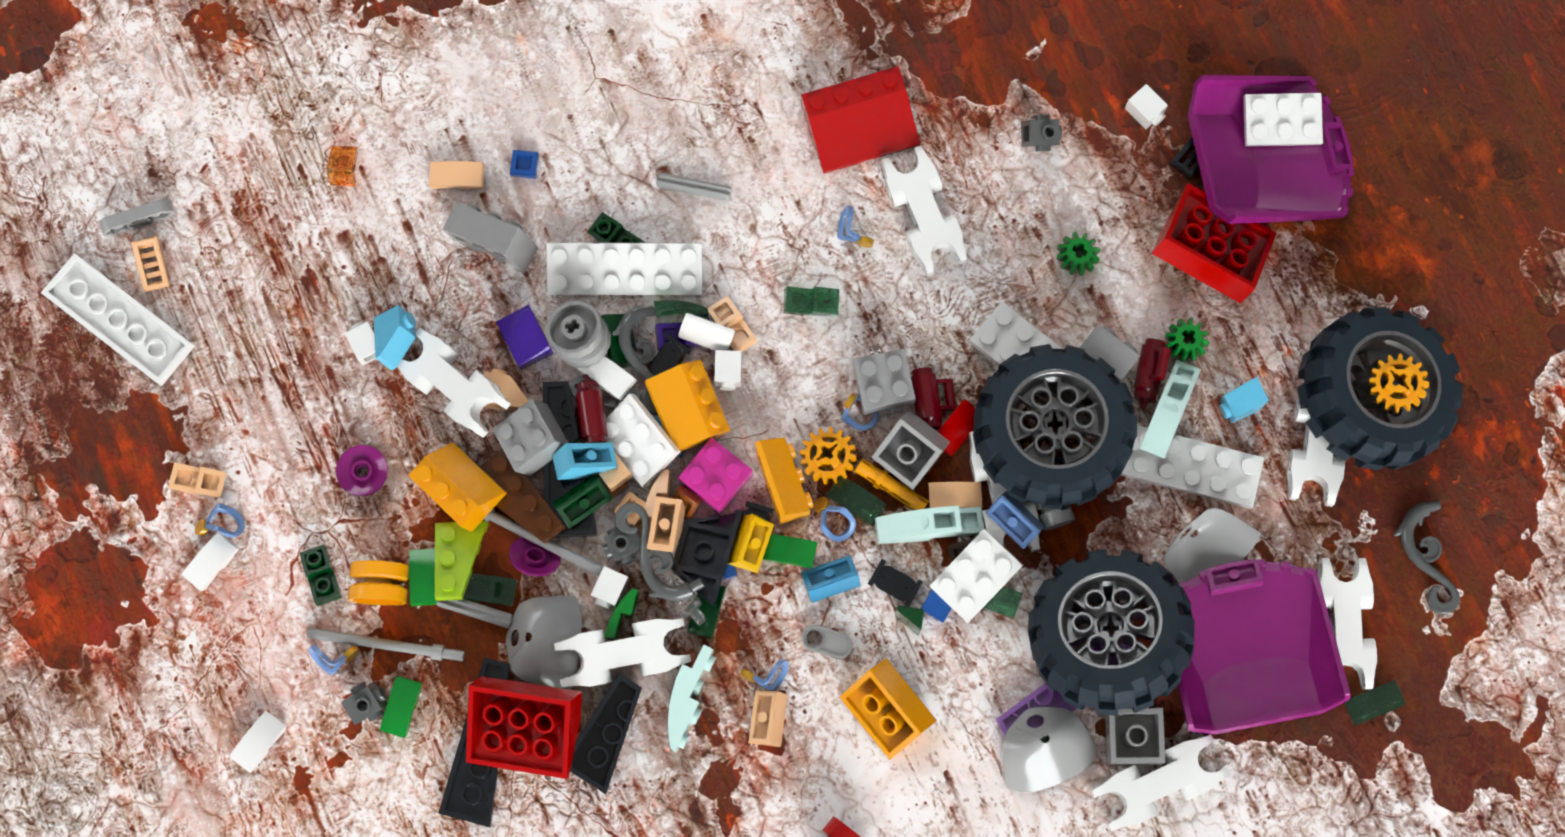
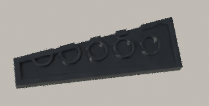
M569 381L543 382V403L547 404L568 443H581ZM551 460L544 466V500L566 527L554 538L597 536L594 512L569 529L552 505L555 500L583 482L587 477L557 480L554 462Z
M484 657L478 678L484 676L509 680L510 664ZM466 717L438 814L491 828L498 768L466 763Z

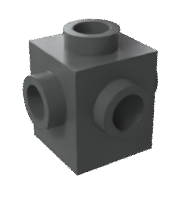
M1035 115V120L1021 122L1022 147H1035L1036 152L1051 151V146L1060 145L1062 128L1059 125V119H1050V115Z
M617 526L607 531L608 535L604 537L606 544L602 548L608 560L614 559L616 564L622 563V565L635 561L637 559L636 555L640 553L641 541L638 534L624 533ZM620 543H626L625 547L619 548L618 545Z
M375 681L367 686L365 682H362L350 690L352 695L341 702L354 725L366 718L371 722L384 714L381 709L387 705V695L381 686L376 685Z

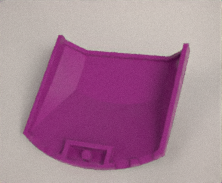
M1202 75L1195 81L1188 112V121L1209 210L1228 224L1344 218L1349 210L1347 207L1348 201L1353 195V188H1350L1351 177L1354 175L1353 159L1339 116H1334L1329 107L1331 101L1327 95L1325 97L1321 95L1323 144L1245 147L1243 96L1245 94L1320 93L1315 87L1318 83L1311 76Z
M1266 559L1242 560L1199 572L1198 576L1178 584L1184 588L1191 603L1195 628L1194 651L1189 668L1184 669L1181 674V682L1177 685L1188 731L1207 734L1226 733L1323 714L1350 700L1349 686L1317 570L1309 567L1305 569L1291 565V562L1287 561L1278 563L1266 562Z

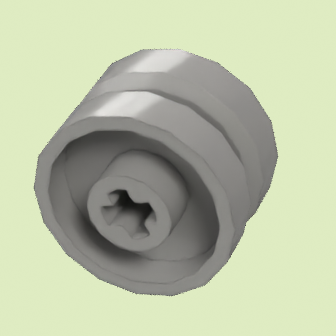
M569 301L560 305L551 313L546 323L548 342L567 365L582 368L596 364L607 354L611 345V333L608 325L601 318L598 311L589 303Z

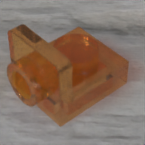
M331 146L327 163L330 185L355 186L354 171L358 157L357 147Z

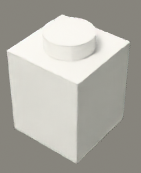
M1146 84L1128 100L1125 109L1147 129L1152 124L1157 126L1166 117L1164 112L1168 105Z
M368 321L352 325L349 328L350 331L344 334L358 361L363 366L376 359L374 330Z
M715 350V386H719L721 390L732 391L735 390V387H741L742 351Z
M604 566L591 593V597L596 600L594 604L606 610H609L610 606L616 608L630 581L628 576Z

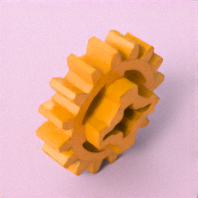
M1402 354L1398 355L1397 360L1388 355L1387 363L1379 360L1377 364L1379 369L1373 368L1371 371V375L1375 378H1369V385L1375 386L1370 390V394L1378 395L1375 403L1385 402V410H1388L1390 406H1394L1396 413H1399L1400 407L1403 406L1407 412L1410 411L1411 403L1418 407L1420 405L1418 397L1425 398L1427 392L1423 389L1429 387V382L1423 380L1428 375L1427 371L1420 372L1422 363L1419 362L1414 365L1412 364V356L1406 361L1403 360ZM1382 375L1384 376V380L1387 382L1383 389L1380 383ZM1413 378H1416L1417 381L1416 391L1413 390L1414 387L1411 385ZM1394 380L1396 382H1400L1402 380L1404 382L1403 386L1400 384L1395 386ZM1393 397H1402L1403 399H1395Z
M829 427L828 433H824L823 429L819 428V435L817 436L811 432L809 434L811 441L803 440L802 443L806 449L799 452L800 456L804 457L800 461L801 466H808L805 469L806 475L814 473L813 480L817 482L819 478H822L824 485H827L829 479H832L835 484L838 483V476L846 479L845 471L854 470L850 462L857 461L856 455L851 454L856 451L855 445H849L851 437L843 438V430L841 429L834 434L832 427ZM815 448L817 453L811 461V453ZM843 451H845V459L844 462L841 463L840 456L844 454ZM827 452L829 455L832 454L833 457L829 459L824 457L823 454ZM823 469H830V470H833V471H822V470H823Z

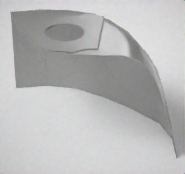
M1218 508L1207 509L1177 535L1164 555L1165 563L1178 583L1184 580L1186 582L1198 576L1199 572L1229 562L1242 561L1253 549L1262 533L1229 512ZM1192 527L1184 537L1180 538L1187 529ZM1197 530V536L1191 537L1190 535Z
M575 596L531 598L522 602L517 607L506 636L508 659L511 670L516 676L536 685L562 689L569 688V686L561 687L560 679L575 674L579 654L573 650L554 651L553 643L566 640L581 633L582 616L580 605ZM515 630H518V643L516 646H512V634ZM527 632L532 635L531 640L526 642Z
M1035 707L1027 709L1017 718L1006 732L1003 740V765L1006 787L1008 789L1019 792L1043 790L1078 775L1093 762L1098 749L1078 716L1065 708ZM1035 715L1043 717L1044 722L1040 727L1032 728L1027 725L1030 717ZM1048 735L1050 737L1049 741L1043 743L1040 739Z

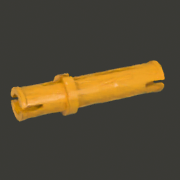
M864 458L854 471L874 484V488L882 489L913 510L924 509L929 502L928 499L920 496L890 476L887 470L884 469L882 471Z

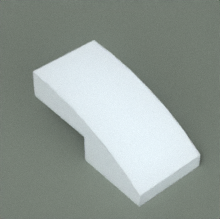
M606 356L598 363L589 367L577 368L583 375L588 374L591 380L597 381L603 390L620 401L637 381Z
M217 532L187 566L182 576L198 590L204 591L221 569L226 568L239 548L222 533Z
M265 710L230 754V758L251 773L266 757L270 747L286 731V725Z

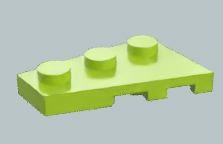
M482 521L472 532L462 528L456 522L435 523L436 601L463 600L473 571L472 567L477 554H479L484 533H486L489 526L487 521Z

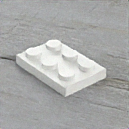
M1321 93L1245 94L1243 96L1245 147L1323 144Z
M628 394L606 418L608 431L606 442L613 443L614 452L641 487H648L681 452L635 394Z
M984 528L938 576L930 587L969 623L1019 571L1023 564Z

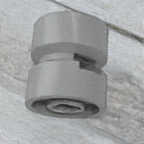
M1035 503L1036 510L1041 511L1039 520L1045 526L1043 531L1065 526L1076 520L1069 505H1063L1061 509L1041 508V504Z

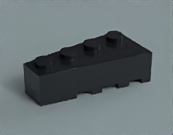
M620 673L577 737L570 772L604 794L607 793L642 687Z

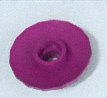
M367 445L349 448L341 455L336 466L338 483L344 491L353 496L364 497L374 494L382 488L388 475V465L385 457L379 450ZM361 469H368L366 476L361 477L359 475Z
M523 537L515 540L509 549V559L512 565L518 571L527 575L537 577L549 575L555 572L561 563L560 556Z

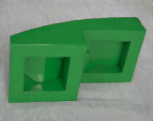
M771 534L762 560L812 569L818 542Z
M435 548L409 550L411 606L437 604L435 600Z
M632 588L614 610L604 635L606 640H617L623 616L633 618L639 596L638 589Z
M396 676L380 731L406 738L413 712L417 708L423 685L422 682Z

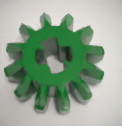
M1073 232L1072 239L1065 236L1063 238L1064 244H1059L1057 250L1061 253L1057 254L1056 259L1064 261L1061 264V269L1070 267V275H1073L1075 270H1078L1079 275L1083 276L1085 269L1092 272L1094 270L1093 264L1099 263L1100 258L1096 255L1101 250L1099 247H1093L1096 243L1094 238L1090 241L1086 240L1088 237L1087 233H1084L1082 238H1079L1078 233ZM1076 250L1081 251L1080 258L1075 256Z
M1182 318L1178 319L1177 325L1171 324L1169 326L1170 332L1166 333L1164 337L1170 341L1166 344V347L1174 349L1171 356L1175 358L1180 354L1181 362H1185L1187 356L1192 362L1195 361L1197 355L1203 356L1205 354L1203 347H1208L1209 341L1204 339L1209 334L1208 331H1200L1203 325L1202 322L1194 326L1193 318H1189L1187 323ZM1186 336L1191 338L1188 344L1183 342Z

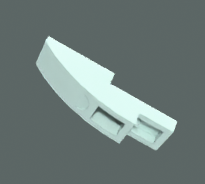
M1176 360L1140 449L1165 458L1201 369Z
M936 507L894 513L875 518L878 544L920 542L942 537L978 535L984 529L981 507Z
M703 645L692 668L682 664L672 690L668 713V736L670 749L676 753L679 748L684 749L690 737V734L686 732L691 723L696 725L702 713V710L698 709L700 703L692 699L693 694L699 695L704 684L701 678L705 670L710 672L716 660V657L712 656L714 650L706 645Z

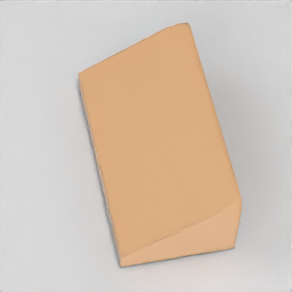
M755 690L748 743L781 747L787 694L778 691Z

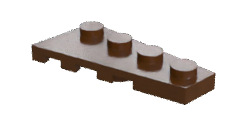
M503 448L479 466L507 493L496 506L544 544L548 543L566 528L525 474L514 471Z

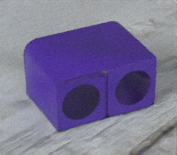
M529 305L496 321L516 364L521 370L554 354Z

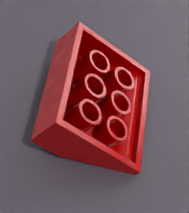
M899 66L801 94V107L823 174L920 145L908 94Z
M1187 183L1166 221L1151 254L1241 304L1256 288L1277 233L1260 223L1228 224L1209 210L1206 193Z
M484 676L479 677L468 688L466 763L563 779L569 778L581 719L582 691Z

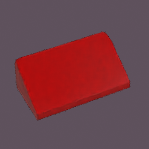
M966 399L959 404L937 431L950 441V444L944 450L950 457L954 455L969 437V433L974 431L973 417L975 408Z

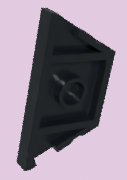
M740 509L734 510L735 513L719 516L718 513L708 515L703 519L693 518L686 520L674 556V564L671 571L685 583H691L701 577L705 587L696 593L715 607L744 513Z

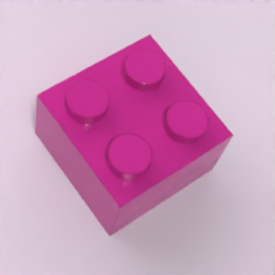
M711 437L680 474L678 480L682 486L701 497L703 503L721 515L753 476L751 468Z

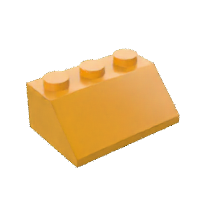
M701 359L677 365L644 381L664 431L680 451L705 445L711 437L717 441L730 431Z
M785 437L755 442V452L780 525L810 516V508L814 506L809 492L804 493L801 483H804L805 479L801 468H795L793 459L797 457L793 444H787Z
M454 442L426 455L408 475L459 526L470 532L482 522L507 494Z
M887 658L871 668L840 696V699L889 760L937 721Z

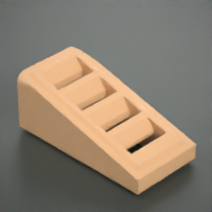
M155 236L131 242L144 292L170 287L159 237ZM154 246L155 251L142 254L141 249ZM156 256L157 261L144 264L143 259ZM159 266L160 271L146 274L145 269ZM162 276V281L148 283L149 278Z

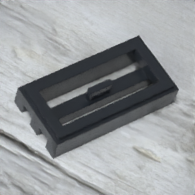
M1192 137L1169 164L1173 168L1175 166L1181 174L1184 173L1189 180L1200 168L1198 162L1191 170L1187 168L1197 156L1196 150L1191 153L1183 164L1179 160L1194 144Z

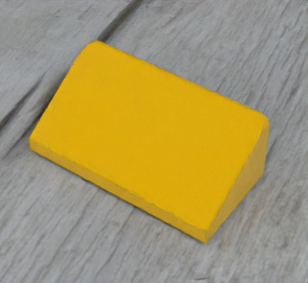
M754 514L745 515L737 534L729 564L758 573L774 524Z

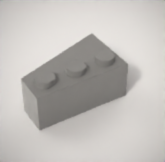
M456 203L442 228L453 240L480 253L483 251L496 256L495 260L502 264L504 260L511 262L517 271L522 274L526 272L538 249L522 231L523 227L513 220H509L508 223L502 221L500 216L492 212L482 213L478 207L469 203L467 206Z

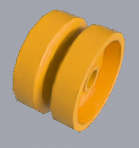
M381 560L353 561L350 563L349 576L353 580L362 583H354L348 587L347 600L349 602L383 606L407 604L408 590L396 584L408 580V565Z

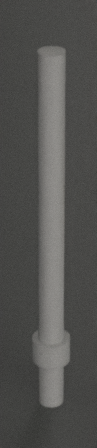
M495 508L483 519L487 522L492 521L597 576L600 575L603 566L552 540L544 544L517 522L497 513Z
M310 627L307 630V638L430 656L432 660L438 661L443 659L464 661L465 651L445 648V645L440 644L428 646Z

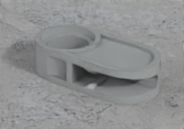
M818 625L808 626L802 633L804 647L812 652L835 659H845L852 652V640L844 633ZM811 631L819 632L822 636L821 643L816 646L810 645L806 639L808 633Z

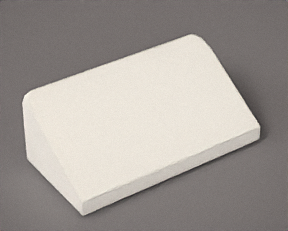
M686 313L678 337L712 350L728 351L735 330Z

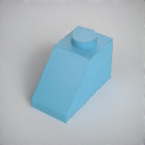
M399 305L374 317L375 358L390 370L397 368L416 338V320L414 316Z
M1256 377L1224 395L1220 400L1219 408L1225 419L1228 418L1232 424L1259 412L1269 399L1259 379Z
M612 442L566 443L552 455L557 480L582 479L618 467Z

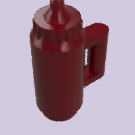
M1148 338L1141 347L1133 388L1135 391L1134 399L1140 401V408L1142 410L1146 409L1148 403L1156 401V397L1160 392L1161 381L1165 380L1171 349L1166 347V342L1159 339Z
M931 367L912 370L911 380L916 399L914 404L915 414L933 429L938 430L942 426V412L954 411L957 408L953 379H936V374L933 373ZM938 385H943L946 401L944 406L940 405Z
M584 374L583 382L577 384L576 416L579 437L585 440V443L606 442L608 431L602 391L599 389L597 381H592L588 374Z

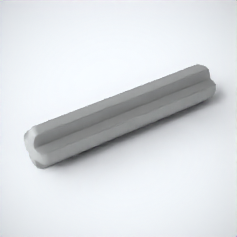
M659 173L656 181L659 188L725 201L730 199L732 192L731 187L727 185L666 173Z
M465 599L437 601L436 604L438 607L504 628H509L513 616L509 613Z

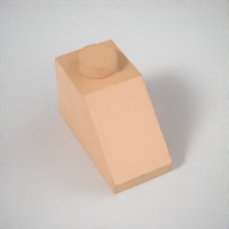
M492 369L491 372L484 371V375L500 388L503 395L511 403L507 410L496 403H489L485 408L515 412L528 402V399L512 377L507 375L506 371Z
M655 497L647 549L675 551L682 533L686 509L681 499Z

